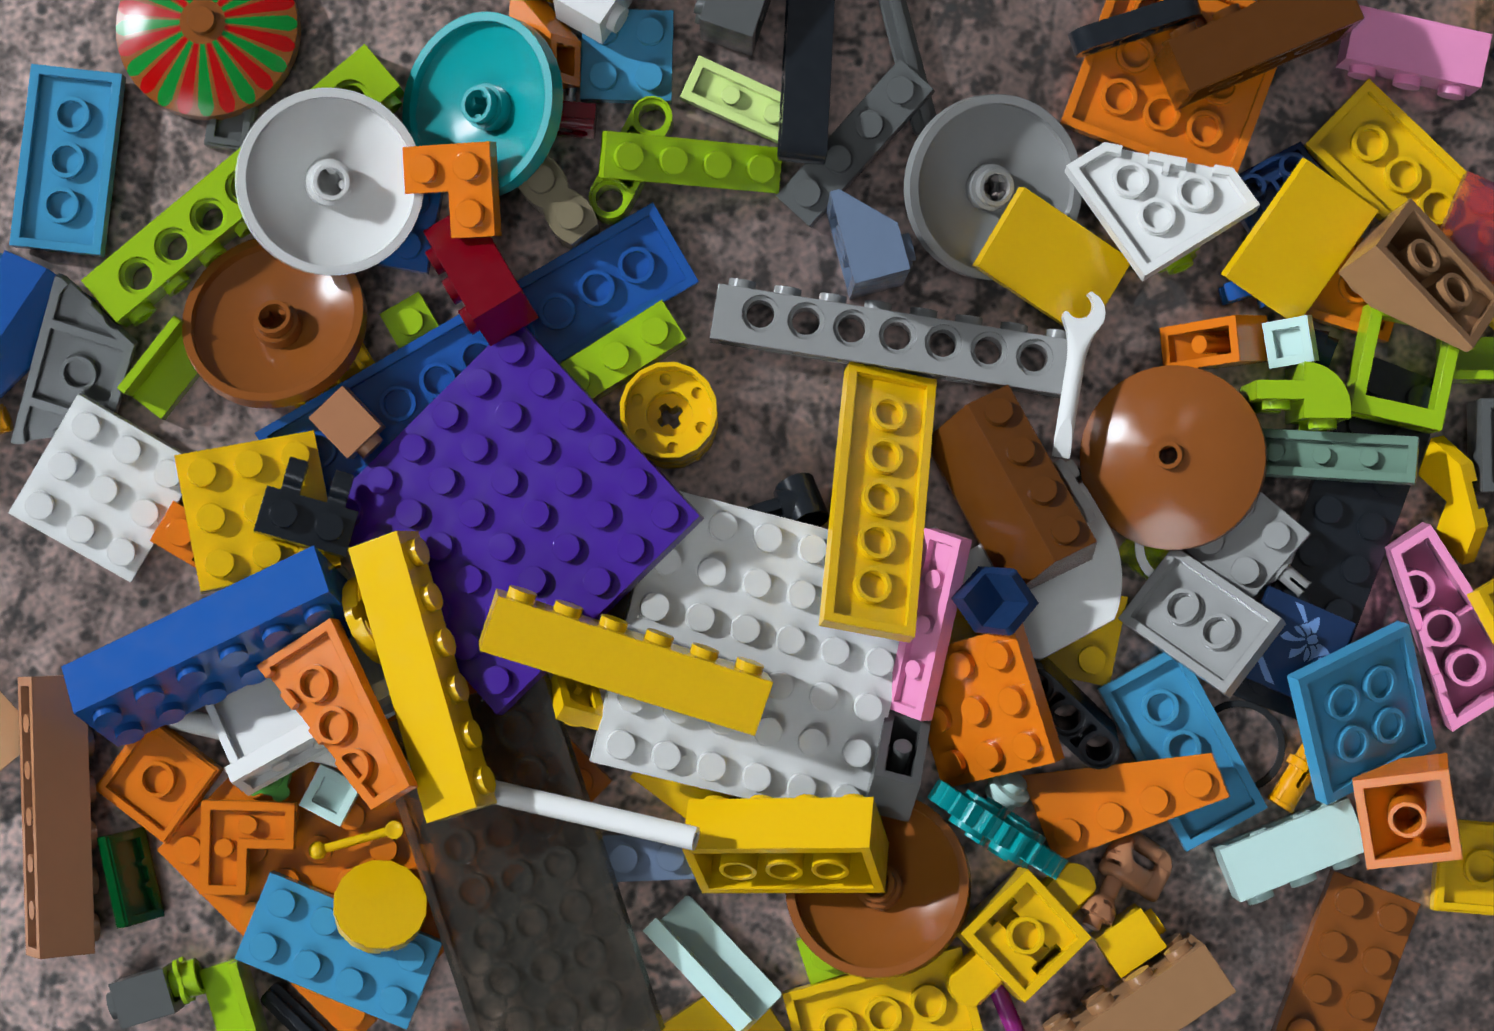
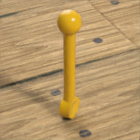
M392 820L385 828L326 844L316 841L309 846V855L315 860H320L328 852L383 837L398 839L404 832V826L400 821Z

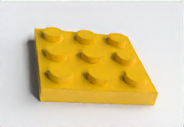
M314 430L174 455L201 594L222 590L307 549L306 547L254 533L253 530L266 487L268 485L281 489L290 456L309 462L300 495L327 502L328 498ZM321 552L336 569L341 568L340 557Z

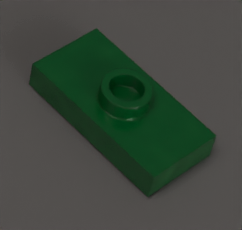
M138 827L97 838L117 929L165 916L145 828Z

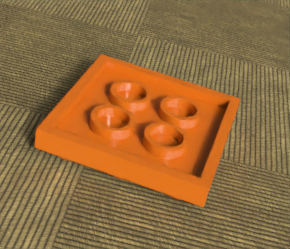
M1023 623L1010 636L984 633L949 643L928 741L940 779L953 787L1056 763L1065 758Z

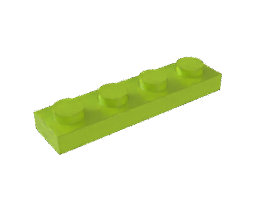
M602 131L598 177L778 194L782 161L777 160L778 147Z

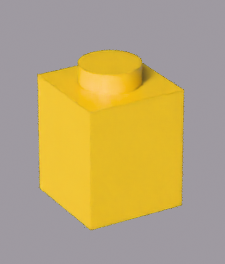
M1135 903L1117 914L1112 926L1103 924L1099 932L1093 931L1089 934L1120 978H1123L1167 947L1160 937L1161 934L1166 932V929L1151 908L1143 912Z

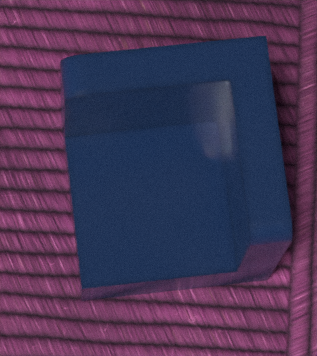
M978 566L951 598L974 632L1007 636L1014 634L1039 604L1017 570L999 567Z

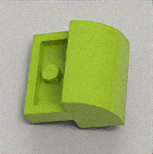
M1304 361L1286 369L1285 380H1255L1240 387V393L1253 406L1256 414H1280L1281 411H1285V424H1299V430L1327 432V430L1337 429L1338 422L1351 418V400L1345 384L1332 370L1318 363Z

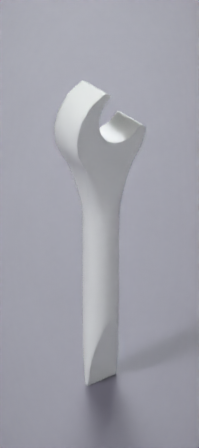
M1089 292L1086 295L1091 302V311L1087 317L1075 318L1068 311L1062 313L1061 316L1067 338V361L1051 455L1054 457L1070 459L1085 360L1096 332L1104 323L1106 315L1104 303L1093 292Z

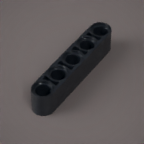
M786 0L777 148L778 161L825 164L828 144L835 0Z

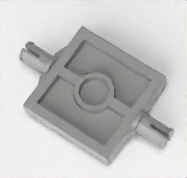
M1260 492L1256 503L1245 519L1232 531L1212 543L1194 549H1187L1205 567L1253 599L1256 598L1265 586L1277 580L1281 581L1298 598L1305 591L1296 585L1291 578L1295 579L1305 589L1312 583L1291 566L1296 551L1308 539L1311 533L1262 492Z

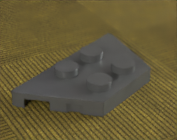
M60 273L54 277L10 443L16 445L25 444L31 440L53 437L79 393L118 414L123 393L117 387L130 371L138 343L134 337L116 323L109 314L73 281Z

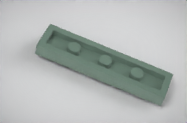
M1263 428L1267 446V470L1265 477L1416 486L1419 437Z

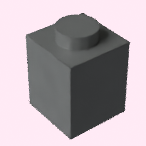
M172 962L121 977L108 984L110 992L106 995L108 1010L114 1020H119L121 1029L175 1014L185 1007L181 997H175L170 988L168 971L173 969Z

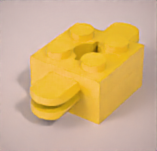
M1067 862L1057 880L1047 876L1040 882L1029 869L1017 867L966 916L957 937L970 951L947 973L945 982L950 996L963 1005L975 1007L981 1005L1000 985H1003L1015 999L1026 1003L1092 938L1072 917L1095 892V879L1090 870L1081 864Z

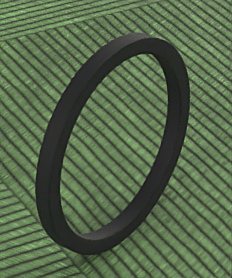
M1243 700L1221 703L1214 707L1216 713L1233 707L1250 708L1262 714L1275 730L1278 740L1277 757L1271 770L1262 779L1254 782L1259 789L1270 782L1282 766L1285 756L1283 730L1277 719L1262 706Z

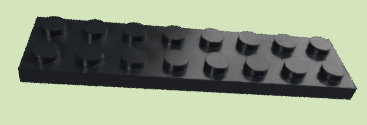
M1374 357L1366 395L1428 409L1434 380ZM1356 417L1338 422L1337 429L1330 430V432L1419 437L1418 466L1430 437L1428 433ZM1311 480L1296 518V522L1311 533V535L1296 551L1291 566L1312 583L1305 589L1295 579L1291 578L1296 585L1305 591L1299 598L1279 580L1271 583V587L1356 623L1347 645L1351 644L1384 558L1385 547L1390 542L1411 485ZM1247 678L1243 680L1233 693V696L1297 720L1292 698Z

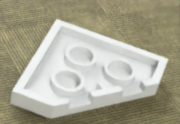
M1104 142L1066 165L1065 174L1142 282L1255 213L1260 206L1257 199L1232 167L1217 164L1214 167L1189 163L1187 158L1150 151V154L1124 150L1122 149L1123 145Z

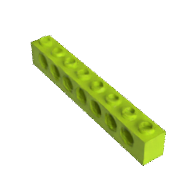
M365 44L311 88L331 87L360 92L378 101L393 114L402 106L400 99L404 97V91ZM241 147L81 280L116 323L125 327L131 324L134 326L142 324L155 313L156 308L153 305L168 294L172 297L185 289L191 282L189 275L201 265L208 267L215 259L225 253L227 250L224 246L237 235L240 238H244L251 233L240 212L235 190V169ZM212 209H221L223 220L220 226L214 230H205L203 226L205 214ZM177 238H185L187 241L185 255L178 260H171L168 255L170 243ZM142 267H149L152 272L150 284L144 289L136 290L133 284L134 274Z

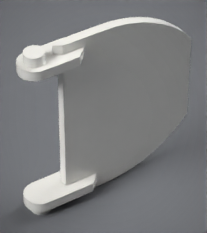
M1059 459L1053 462L1097 540V545L1092 560L1030 589L1039 604L1026 618L1023 625L1034 660L1038 661L1112 622L1116 617L1121 599L1122 566L1116 540L1086 486L1083 483L1078 484L1075 479L1080 475V472L1072 459L1067 462ZM980 545L972 548L969 552L963 584L978 566L992 567Z

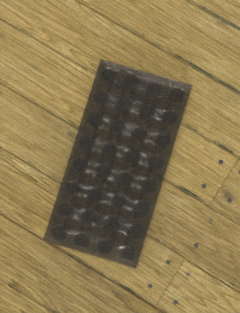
M548 672L504 715H497L478 693L469 695L468 704L473 720L477 722L482 732L483 741L481 749L486 766L493 772L495 780L591 802L565 723L555 718L552 683ZM397 719L388 723L405 759L408 760ZM417 788L396 800V805L471 1031H662L665 1028L600 829L495 804L449 819L426 823Z

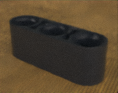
M1048 657L1040 661L1034 660L1038 673L1045 677L1042 686L1059 740L1090 768L1100 770L1114 765L1119 758L1121 750L1116 725L1112 719ZM1068 704L1077 708L1076 712L1070 716L1064 717L1055 713L1056 709L1062 705ZM1094 736H1104L1109 739L1101 747H1093L1087 744L1089 739Z

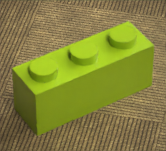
M661 300L565 360L561 365L597 402L629 382L638 371L664 360L686 346L688 342L668 308Z

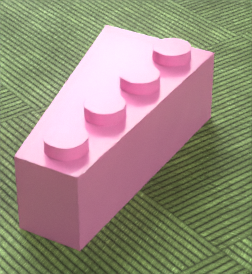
M1422 522L1391 541L1385 547V553L1444 726L1453 732L1494 707V645L1467 597V594L1473 591L1471 585L1432 525Z

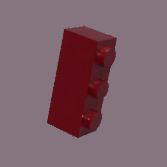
M450 215L423 230L432 247L425 251V254L438 275L444 272L447 273L448 277L441 282L455 305L463 301L465 307L458 310V313L472 335L481 331L491 347L539 318L492 237L451 238Z

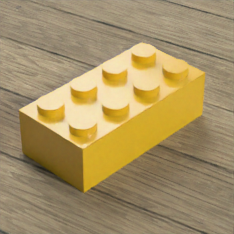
M802 794L796 798H772L767 795H754L750 798L727 799L723 796L711 795L704 799H688L685 824L699 827L700 835L694 851L682 848V851L702 893H885L889 841L874 797L846 794L842 797L819 798L811 794Z

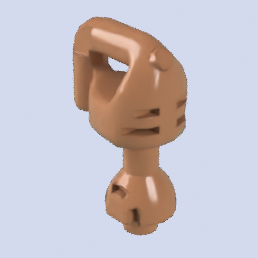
M1135 832L1112 841L1106 848V852L1103 854L1102 860L1098 865V871L1105 876V879L1099 891L1093 894L1079 909L1086 915L1082 924L1099 932L1102 924L1112 926L1116 916L1115 899L1121 887L1140 894L1148 901L1156 902L1173 868L1169 852L1140 832ZM1133 850L1154 863L1153 869H1146L1134 861Z

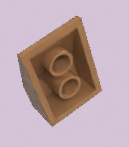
M1411 198L1371 228L1338 272L1349 287L1359 294L1370 307L1465 352L1475 347L1494 318V286Z

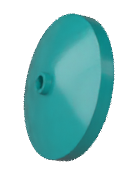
M484 11L461 16L441 28L427 42L415 60L404 92L403 125L412 136L416 146L496 142L499 196L519 187L536 172L555 141L563 109V85L557 60L552 49L539 32L521 20L501 13Z

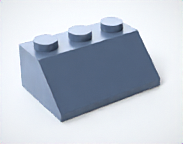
M840 189L830 191L826 214L849 300L903 286L910 272V267L913 266L912 261L916 260L910 234L905 233L901 235L898 222Z

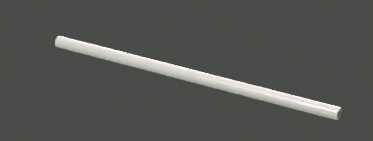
M193 711L186 714L181 721L168 725L170 729L219 740L207 713ZM330 752L311 761L337 767L335 765L336 759ZM495 780L496 789L494 793L497 800L495 805L692 851L696 849L700 828Z

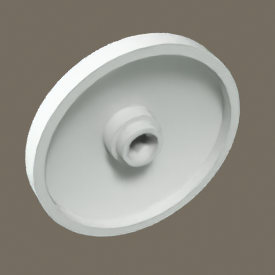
M330 87L309 89L288 96L260 116L242 143L235 169L236 197L242 217L259 244L273 257L294 269L326 276L345 275L368 269L396 251L406 240L417 221L422 206L423 194H405L402 147L416 146L415 142L403 123L388 108L361 93Z

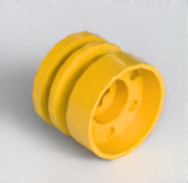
M658 362L638 371L626 384L620 400V422L624 433L655 466L662 469L684 468L699 461L713 445L718 431L717 401L708 380L694 368L678 362ZM668 410L672 415L678 412L681 413L678 416L679 426L673 429L669 424L663 427L660 426L663 423L661 414L664 411Z

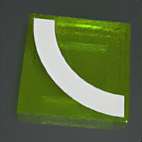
M1127 538L1118 547L1121 561L1146 581L1169 552L1168 550L1146 547Z

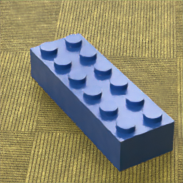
M313 545L65 664L61 668L73 713L119 747L135 743L142 739L145 734L163 725L177 723L186 714L205 705L219 703L228 694L247 685L261 683L267 678L264 677L256 665L329 618L339 619L348 639L352 637L342 606V589L347 579Z

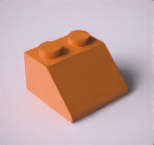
M1448 753L1400 758L1352 778L1367 870L1463 859Z

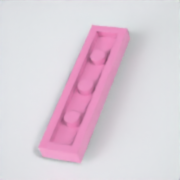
M924 528L915 638L910 643L899 641L892 672V702L890 710L919 721H932L957 606L951 598L963 584L972 544L971 539L937 528Z

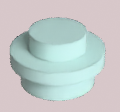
M1018 772L988 778V784L985 787L986 795L1008 808L1007 811H1014L1016 807L1024 806L1029 800L1027 782Z

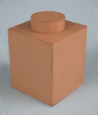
M341 386L309 417L313 424L347 459H354L358 454L365 459L384 441L379 434L386 426L345 386Z

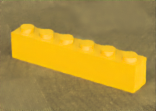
M394 531L348 548L411 771L419 786L417 787V792L426 823L449 819L496 804L497 800L494 793L496 789L495 777L491 769L486 766L481 749L483 741L482 732L477 722L473 720L470 711L468 684L459 673L454 655L456 652L455 639L450 630L446 628L441 610L443 598L438 586L433 583L428 565L430 554L425 541L420 538L419 531Z
M510 585L508 591L496 588L479 639V649L481 652L755 736L773 685L769 675L763 672V664L744 657H737L735 663L718 658V650L700 643L693 642L690 649L673 644L674 637L672 635L651 628H647L645 634L627 629L629 625L627 621L611 615L601 614L600 620L581 615L582 607L567 601L556 600L554 606L536 601L537 594L519 586Z

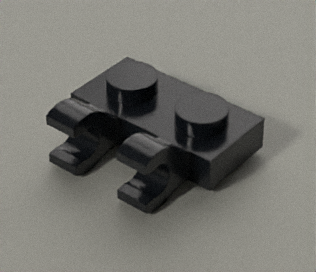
M290 456L281 489L268 485L266 487L253 530L254 533L306 548L314 545L320 552L345 559L359 513L358 511L346 508L354 475L336 470L327 502L302 496L300 493L309 462Z

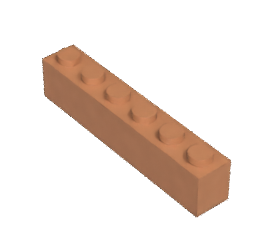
M64 675L18 677L26 955L37 959L95 954V941H98L100 938V921L98 915L94 914L93 895L98 893L99 877L96 868L92 867V849H95L97 846L98 834L96 824L91 821L90 805L96 798V783L94 777L89 772V757L93 756L95 749L94 734L91 729H88V724L73 713Z

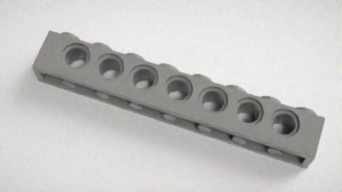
M729 278L728 285L718 283L710 343L841 364L854 362L922 377L997 389L1009 385L1012 391L1061 399L1067 361L1066 331L1046 329L1044 336L1027 333V325L1014 322H1001L1000 328L982 326L983 319L971 315L956 314L955 321L938 319L937 311L927 308L910 307V313L907 314L891 311V303L877 300H865L863 307L846 304V296L833 293H820L819 299L801 297L802 290L795 287L775 285L774 292L757 290L756 282L746 279ZM758 304L768 306L774 314L773 321L763 328L753 326L747 319L748 311ZM800 312H810L817 317L819 327L810 335H802L794 329L792 324L793 318ZM846 319H855L863 326L864 336L859 341L847 342L840 337L838 325ZM891 326L902 327L909 336L908 345L899 350L890 348L884 341V331ZM937 333L948 335L954 343L953 353L946 357L935 355L929 347L930 337ZM983 340L993 342L999 351L997 362L993 364L980 362L975 355L976 344ZM1035 348L1042 353L1044 365L1040 371L1033 372L1024 368L1020 360L1023 349Z

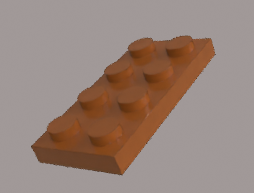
M1330 869L1271 1031H1374L1421 904Z

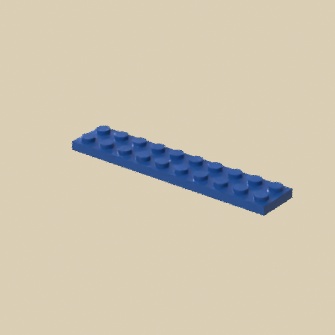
M653 202L517 280L539 317L527 324L526 327L559 363L569 359L662 300L666 303L699 283ZM459 314L255 432L258 440L314 430L328 498L336 470L353 474L355 479L489 343L481 331L472 335ZM341 386L348 387L386 426L379 434L384 441L365 459L359 454L354 459H347L309 419Z

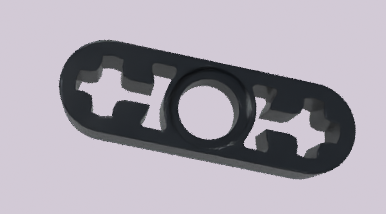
M1163 0L1082 26L1070 32L1068 37L1075 57H1085L1186 25L1199 19L1203 14L1198 0Z

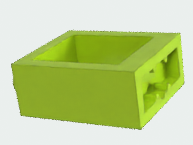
M1368 304L1363 306L1346 383L1351 400V417L1428 434L1442 431L1459 348L1442 341L1428 409L1368 396L1366 391L1381 321L1386 320L1404 325L1408 324L1378 311Z

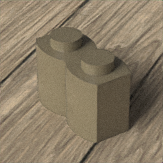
M547 155L536 172L521 184L519 188L527 202L536 211L545 216L551 231L558 241L571 250L599 234L600 226L589 202L581 194L570 188L561 167Z

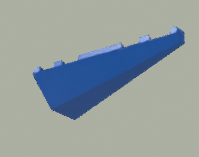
M4 250L0 259V399L30 370L54 277L57 275L41 265Z

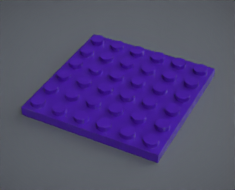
M526 326L491 347L488 345L354 479L346 504V508L359 512L349 547L394 531H419L420 538L425 541L429 550L430 561L428 565L433 583L438 586L443 598L441 610L446 628L450 630L455 639L456 652L454 655L459 672L497 715H504L547 672L480 651L479 639L496 588L508 591L510 585L519 586L537 594L536 601L554 606L556 600L567 601L582 607L581 615L600 620L601 614H607L704 519Z

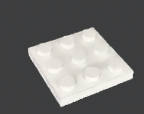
M79 393L8 513L116 575L132 582L154 546V543L149 540L172 502H180L182 498L174 455L184 454V452L84 394Z

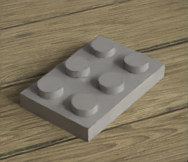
M1182 550L1169 551L1118 618L1124 625L1229 699L1286 625L1281 617Z

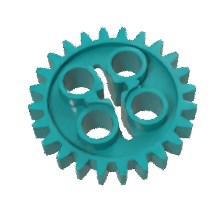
M941 779L937 780L927 796L928 799L951 814L949 821L964 830V835L984 847L991 840L987 850L1006 862L1010 860L1026 869L1029 865H1032L1057 880L1068 862L1064 857L1043 844L1046 837L1030 828L1031 823L1012 811L1004 819L1008 808L989 796L985 799L969 789L964 794Z

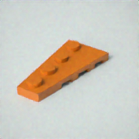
M329 618L256 665L264 677L271 678L282 692L280 697L289 708L296 710L310 727L308 731L317 743L324 745L336 759L335 765L371 810H381L419 787L339 619Z
M1214 753L1114 764L1100 770L1088 767L1022 775L1027 782V791L1049 848L1065 859L1231 796Z

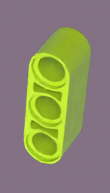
M646 96L638 100L620 132L670 137L674 128L672 110L669 104L662 98ZM652 110L661 112L666 118L661 128L650 131L641 126V117L646 112ZM597 175L588 196L589 204L593 208L597 219L602 223L614 225L628 217L646 182L599 178ZM613 190L622 195V205L614 212H606L598 207L599 197L606 191Z

